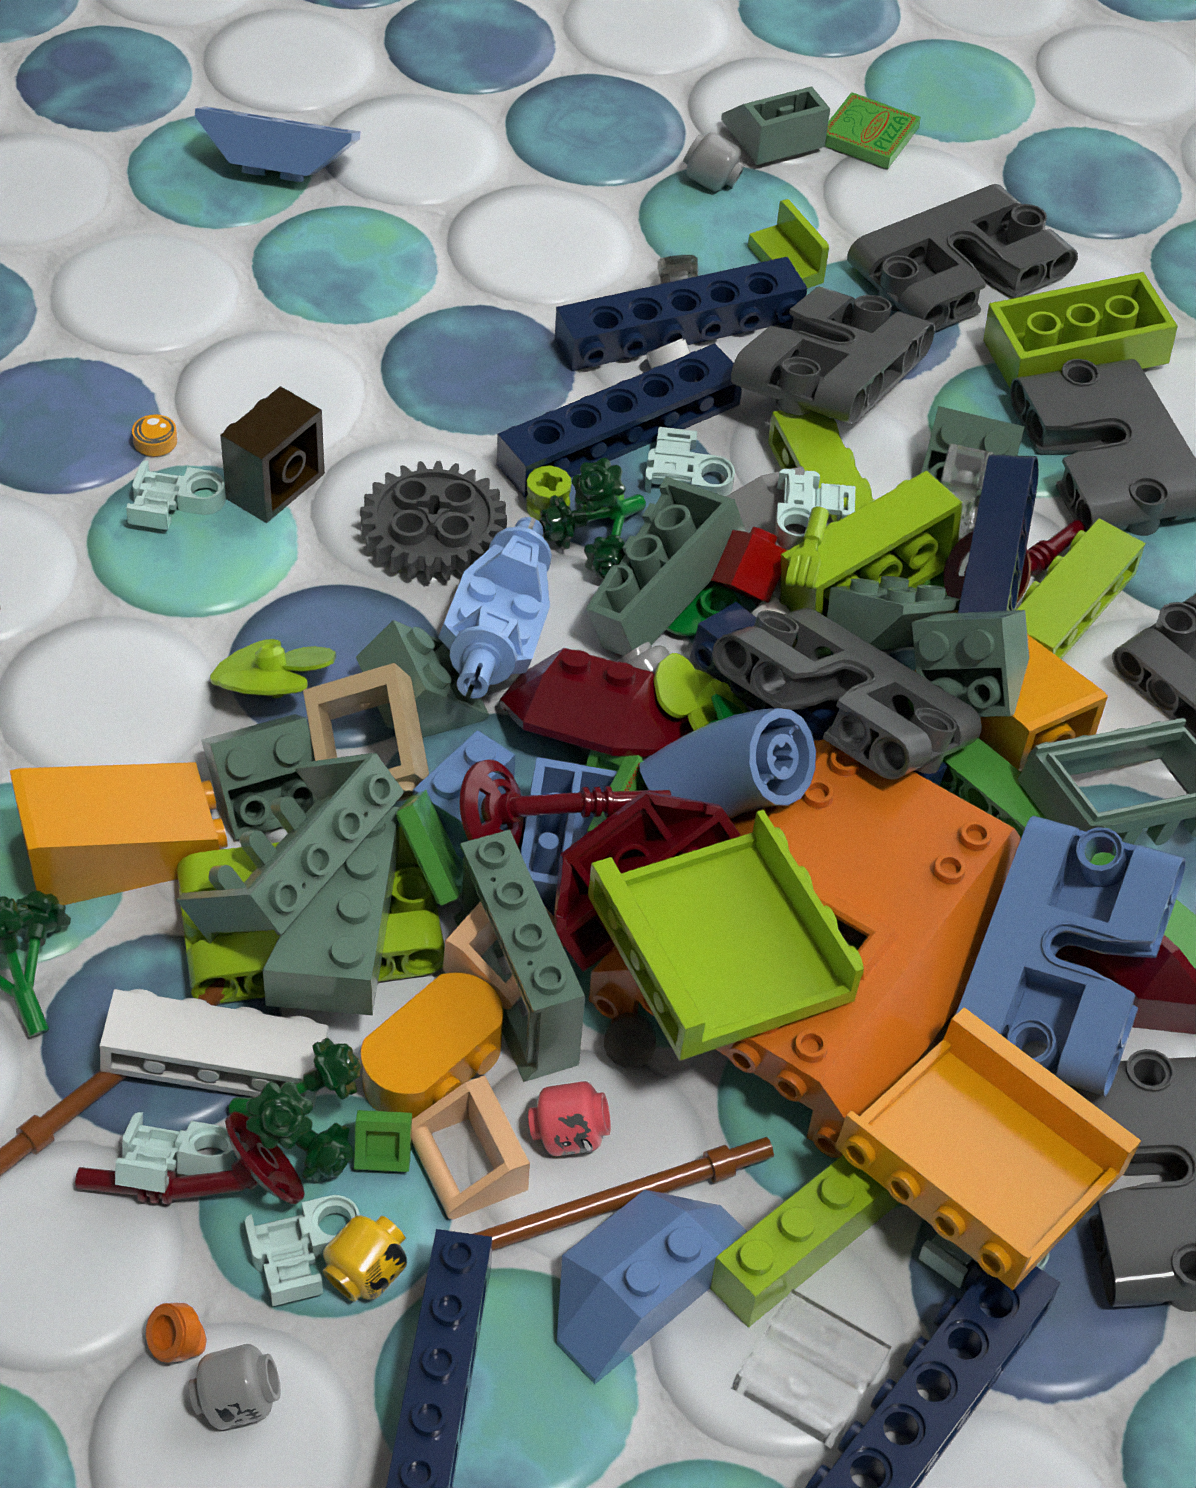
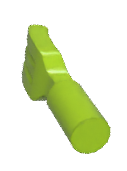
M816 506L811 509L803 537V547L795 550L790 559L785 581L787 586L796 585L802 588L804 586L809 589L815 588L821 564L820 554L817 549L821 545L829 517V511L823 507Z

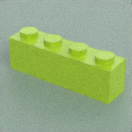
M782 410L772 412L768 444L781 469H792L802 466L805 471L819 473L818 488H821V483L855 486V511L866 502L874 500L868 480L861 477L855 466L852 450L844 446L839 436V429L835 419L815 412L804 415H794ZM844 498V507H846V498ZM830 514L833 521H839L837 520V515Z
M1100 518L1087 532L1080 530L1071 542L1068 553L1064 557L1058 555L1052 561L1041 583L1034 581L1023 597L1022 604L1016 609L1025 610L1027 634L1062 660L1136 575L1146 543Z
M842 1155L716 1256L710 1289L749 1328L896 1207L899 1202L890 1195L886 1188L862 1169L851 1165L845 1156Z

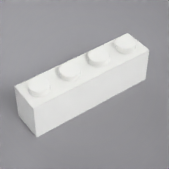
M114 989L100 1043V1071L257 1097L268 1082H274L281 1088L286 1082L297 1084L303 1080V1074L314 1068L313 1059L315 1057L312 1045L317 1041L321 1042L327 1038L328 1025L316 1023L314 1020L304 1016L284 1018L266 1015L250 1007L231 1009L213 1006L197 998L177 1000L159 997L143 989L131 991ZM308 1090L301 1094L304 1098L311 1100L314 1107L317 1092L313 1093Z

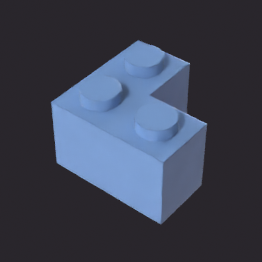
M478 730L413 789V795L427 790L456 854L462 859L465 856L460 843L467 842L468 839L461 821L459 800L461 785L466 772L476 762L489 759L503 764L515 778V754ZM491 772L488 774V776L492 780L499 778L505 779L500 774L495 772ZM498 787L501 794L506 793L503 788ZM479 791L478 811L482 824L485 821L481 813V804L486 795ZM507 824L501 825L500 829L503 831L508 830Z

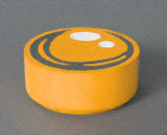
M158 414L147 415L138 419L132 427L134 447L144 455H165L171 452L177 445L176 425L173 420L166 416Z

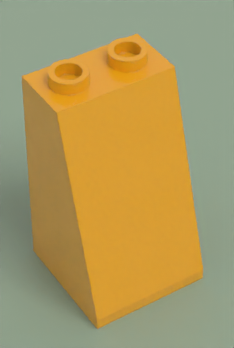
M1028 634L1029 661L1014 715L980 717L982 729L979 738L1020 772H1022L1028 761L1029 753L1036 745L1044 742L1052 743L1073 739L1081 735H1095L1108 698L1101 688Z
M196 762L38 767L9 770L36 891H41L44 894H53L58 898L61 905L177 880V865L184 857L198 852L214 851L228 847L222 819H212L210 810L216 809L211 781H201Z

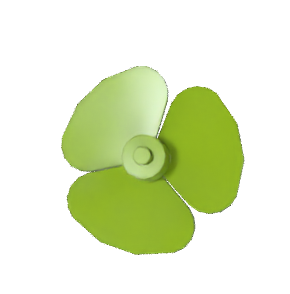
M266 639L239 649L225 658L211 673L210 680L213 685L231 691L281 698L284 694L301 692L308 687V681L305 677L288 670L310 671L321 669L333 664L337 656L336 652L332 649L317 646L302 647L285 653L279 640Z
M671 653L657 664L653 681L660 706L673 717L683 718L688 716L694 731L704 727L711 721L718 720L711 700V696L714 694H718L734 703L743 713L750 712L747 706L731 691L726 683L714 679L701 670L695 669L684 656L678 653Z

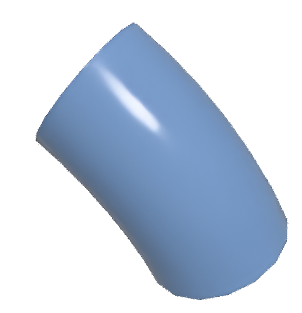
M764 709L733 715L692 731L642 761L639 767L649 790H670L671 796L719 804L728 817L732 819L757 809L790 805L801 799L813 778L816 749L812 732L801 716L791 709Z

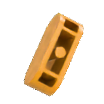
M466 973L441 974L363 1040L361 1047L362 1087L366 1099L376 1111L412 1113V1119H414L456 1088L468 1082L477 1073L483 1075L495 1065L499 1059L502 1047L503 1006L499 995L493 987L474 975Z

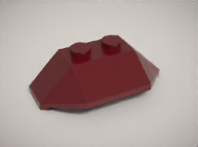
M562 648L529 668L526 673H521L500 698V707L507 711L510 717L523 730L612 756H650L666 745L694 731L688 716L683 718L673 717L660 706L656 696L653 672L633 667L628 663L615 662L589 655L582 650Z
M643 791L560 854L553 926L561 943L583 972L608 954L615 946L588 897L592 863L612 857L620 873H625L741 836L724 809L719 804Z
M1165 935L1156 958L1101 954L1071 945L1062 947L1056 953L1055 957L1061 960H1070L1077 965L1090 968L1135 994L1133 1005L1138 1007L1133 1028L1196 1035V969L1180 948Z

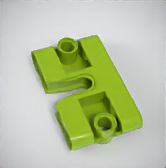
M399 827L400 845L378 982L432 974L443 967L445 944L436 900L402 827ZM280 842L271 844L276 847ZM242 847L190 854L184 857L177 865L179 894L216 890L209 881V871L214 866H231L243 882L249 878L257 867ZM181 907L190 988L193 998L198 999L199 995L204 994L207 987L219 978H225V985L221 993L225 996L219 1001L220 1003L265 997L263 968L280 935H277L274 930L221 932L210 944ZM238 977H243V980L238 983Z

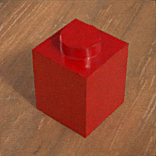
M752 527L750 533L732 530L711 581L749 599L769 603L781 575V554L788 550L776 545L778 537L763 529Z

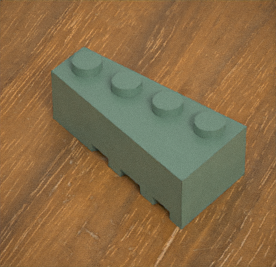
M669 477L664 478L659 487L661 496L656 504L649 503L642 515L644 520L643 526L637 536H629L623 546L625 556L619 565L611 566L586 608L602 648L624 656L648 641L652 645L704 589L713 577L732 530L746 532L735 499Z
M392 806L283 934L280 935L263 968L266 1006L373 1016L400 845L399 821L396 817V811L399 807Z

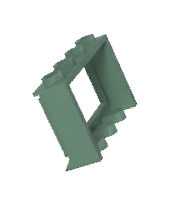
M1184 718L1164 722L1156 721L1148 725L1127 729L1119 728L1111 732L1089 736L1081 735L1077 738L1052 743H1041L1036 745L1029 753L1028 761L1017 779L1046 819L1077 827L1079 830L1086 832L1097 827L1109 828L1121 837L1122 842L1133 845L1143 828L1149 827L1147 835L1158 846L1167 842L1180 821L1186 819L1183 824L1192 837H1196V740L1184 727L1186 723ZM1162 758L1190 794L1098 813L1070 775Z
M376 752L300 763L295 770L317 798V801L306 813L290 796L277 797L272 801L271 811L288 833L276 847L271 844L260 830L246 831L242 834L240 838L241 847L257 867L249 878L243 882L229 865L214 866L209 871V881L216 890L182 893L176 901L210 944L221 932L274 930L277 935L283 934L404 793Z
M506 830L460 843L465 856L463 857L462 910L453 918L458 927L481 901L497 938L481 957L505 983L513 975L522 995L521 997H523L528 1015L523 1017L517 1003L511 1009L503 1008L502 1033L523 1082L578 1066L580 1061L585 994L511 831ZM505 956L512 973L504 975L497 958Z

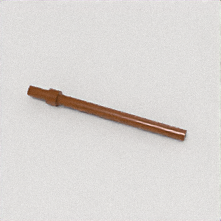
M238 977V983H239L240 981L243 980V977ZM219 978L207 987L204 994L199 995L198 999L204 1000L210 1005L218 1006L220 1004L219 1001L225 996L221 994L225 985V978ZM99 1071L41 1117L33 1115L16 1128L17 1135L0 1148V1176L30 1152L36 1155L55 1140L54 1133L127 1076Z
M768 1137L730 1149L726 1145L704 1151L703 1158L473 1234L492 1237V1251L620 1209L643 1190L665 1194L707 1179H711L713 1183L734 1177L736 1176L737 1169L773 1158V1147Z

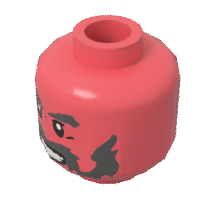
M587 1081L543 1088L538 1097L537 1107L529 1108L528 1111L532 1139H542L544 1147L552 1156L594 1151L600 1147L603 1136L610 1135L611 1132L610 1112L604 1092L597 1093L592 1084Z

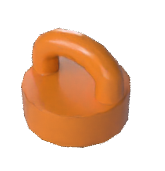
M162 1303L152 1311L146 1325L148 1348L153 1356L161 1362L185 1361L191 1357L201 1355L206 1349L207 1338L204 1328L193 1307L187 1303Z

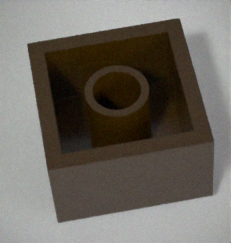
M282 386L278 387L266 398L259 400L253 409L237 422L227 426L220 435L226 499L265 523L273 519L325 474L322 409Z

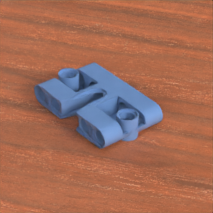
M1030 817L957 1013L965 1007L1020 1050L1028 1042L1042 1041L1047 1044L1045 1052L1032 1059L1067 1085L1106 1097L1114 1081L1138 1011V1007L1133 1005L1135 994L1090 968L1063 961L1055 957V955L1062 947L1071 945L1101 954L1156 958L1183 881L1186 858L1142 845L1136 846L1122 842L1121 837L1109 828L1097 827L1086 832L1079 830L1077 827L1041 817ZM1102 852L1115 856L1111 862L1102 866L1089 862L1094 855Z

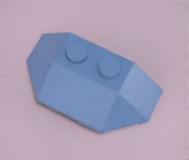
M208 106L195 108L196 119L230 164L242 165L241 172L247 174L265 175L267 169L279 171L281 179L303 182L304 176L318 173L360 140L361 131Z
M643 1190L562 1255L557 1345L596 1384L710 1289L716 1256L748 1231L721 1205Z

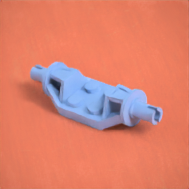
M531 517L521 518L517 521L515 527L505 528L498 532L490 542L489 549L464 571L438 636L450 650L449 656L452 665L460 674L457 680V687L464 696H466L469 685L472 684L474 688L470 698L483 697L487 693L489 685L499 684L508 679L511 674L526 673L532 661L550 608L547 571L550 568L552 554L549 544L542 537V524L536 520L532 530L528 529Z

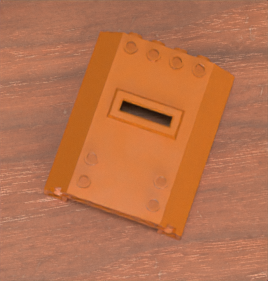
M823 739L814 741L816 749L815 771L811 784L801 799L790 805L757 809L730 820L740 835L743 836L753 832L756 812L764 810L775 828L779 827L785 834L789 851L798 866H803L807 869L812 880L813 890L823 906H829L836 919L867 936V939L857 950L863 962L864 972L860 979L855 1001L716 1048L715 1050L728 1057L741 1071L754 1073L773 1085L786 1099L795 1102L799 1101L812 1109L807 1138L813 1141L816 1147L825 1155L832 1158H840L843 1154L835 1148L846 1115L852 1110L860 1117L944 1039L951 1019L956 1015L1021 838L1015 828L919 774L911 772L898 779L884 778ZM614 946L591 972L589 1002L593 1003L596 1009L604 1016L611 1019L617 1018L624 1024L632 1027L637 1021L639 1002L647 1012L653 1016L654 1014L618 949Z

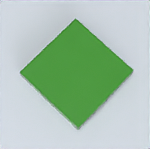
M427 790L410 796L396 811V817L437 904L440 903L442 906L457 899L462 892L463 867Z

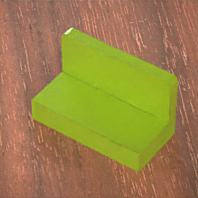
M789 199L780 201L777 225L750 233L748 247L761 262L788 257L807 288L824 283L829 253L828 242Z

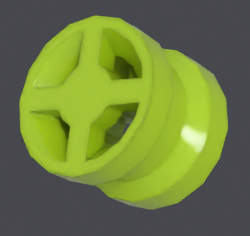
M542 466L534 469L529 474L527 479L528 495L526 498V508L531 517L539 521L541 518L540 512L550 506V497L553 495L563 497L566 505L570 508L569 494L572 483L568 473L559 467Z

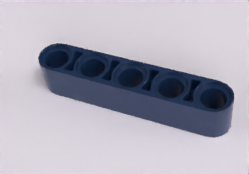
M989 455L958 613L1016 610L1038 487L1039 465L1037 456Z

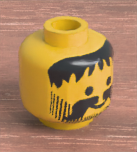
M362 1215L355 1216L324 1248L323 1257L327 1266L322 1272L327 1280L349 1300L356 1302L359 1297L374 1300L406 1268L407 1257L400 1245L406 1238L402 1231L385 1216L381 1215L376 1221Z

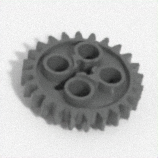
M418 461L417 471L413 472L402 465L400 466L401 476L397 477L387 472L385 473V484L379 482L372 484L373 494L364 495V507L360 508L362 539H367L368 552L377 551L378 563L391 559L392 572H396L402 567H407L408 578L411 579L418 571L425 572L427 581L432 580L435 572H441L446 581L451 578V570L457 569L463 575L468 565L473 564L489 549L490 542L494 536L507 528L506 502L500 501V490H489V478L475 481L476 470L474 469L467 471L465 474L459 473L458 463L451 466L449 470H443L441 461H436L433 469H427L422 461Z

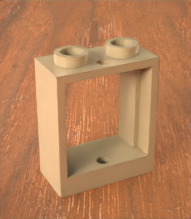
M392 663L303 690L315 761L337 758L331 724L332 719L390 703L401 765L388 770L404 791L397 801H404L413 796V789L429 775L412 680L407 673L398 665Z

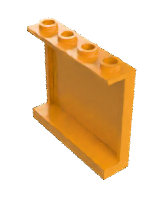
M964 1007L951 1019L944 1039L860 1117L852 1110L846 1115L835 1148L845 1156L851 1165L862 1169L886 1188L896 1201L907 1205L931 1224L941 1237L952 1241L976 1260L987 1274L998 1278L1010 1289L1014 1290L1125 1173L1141 1140Z

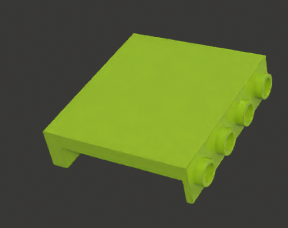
M764 810L756 812L752 833L625 873H620L612 857L592 863L588 897L679 1061L855 1001L860 979L864 972L861 956L855 947L848 946L838 930L837 920L832 909L827 905L823 906L813 890L812 880L807 869L803 866H798L789 851L785 834L779 827L775 828Z

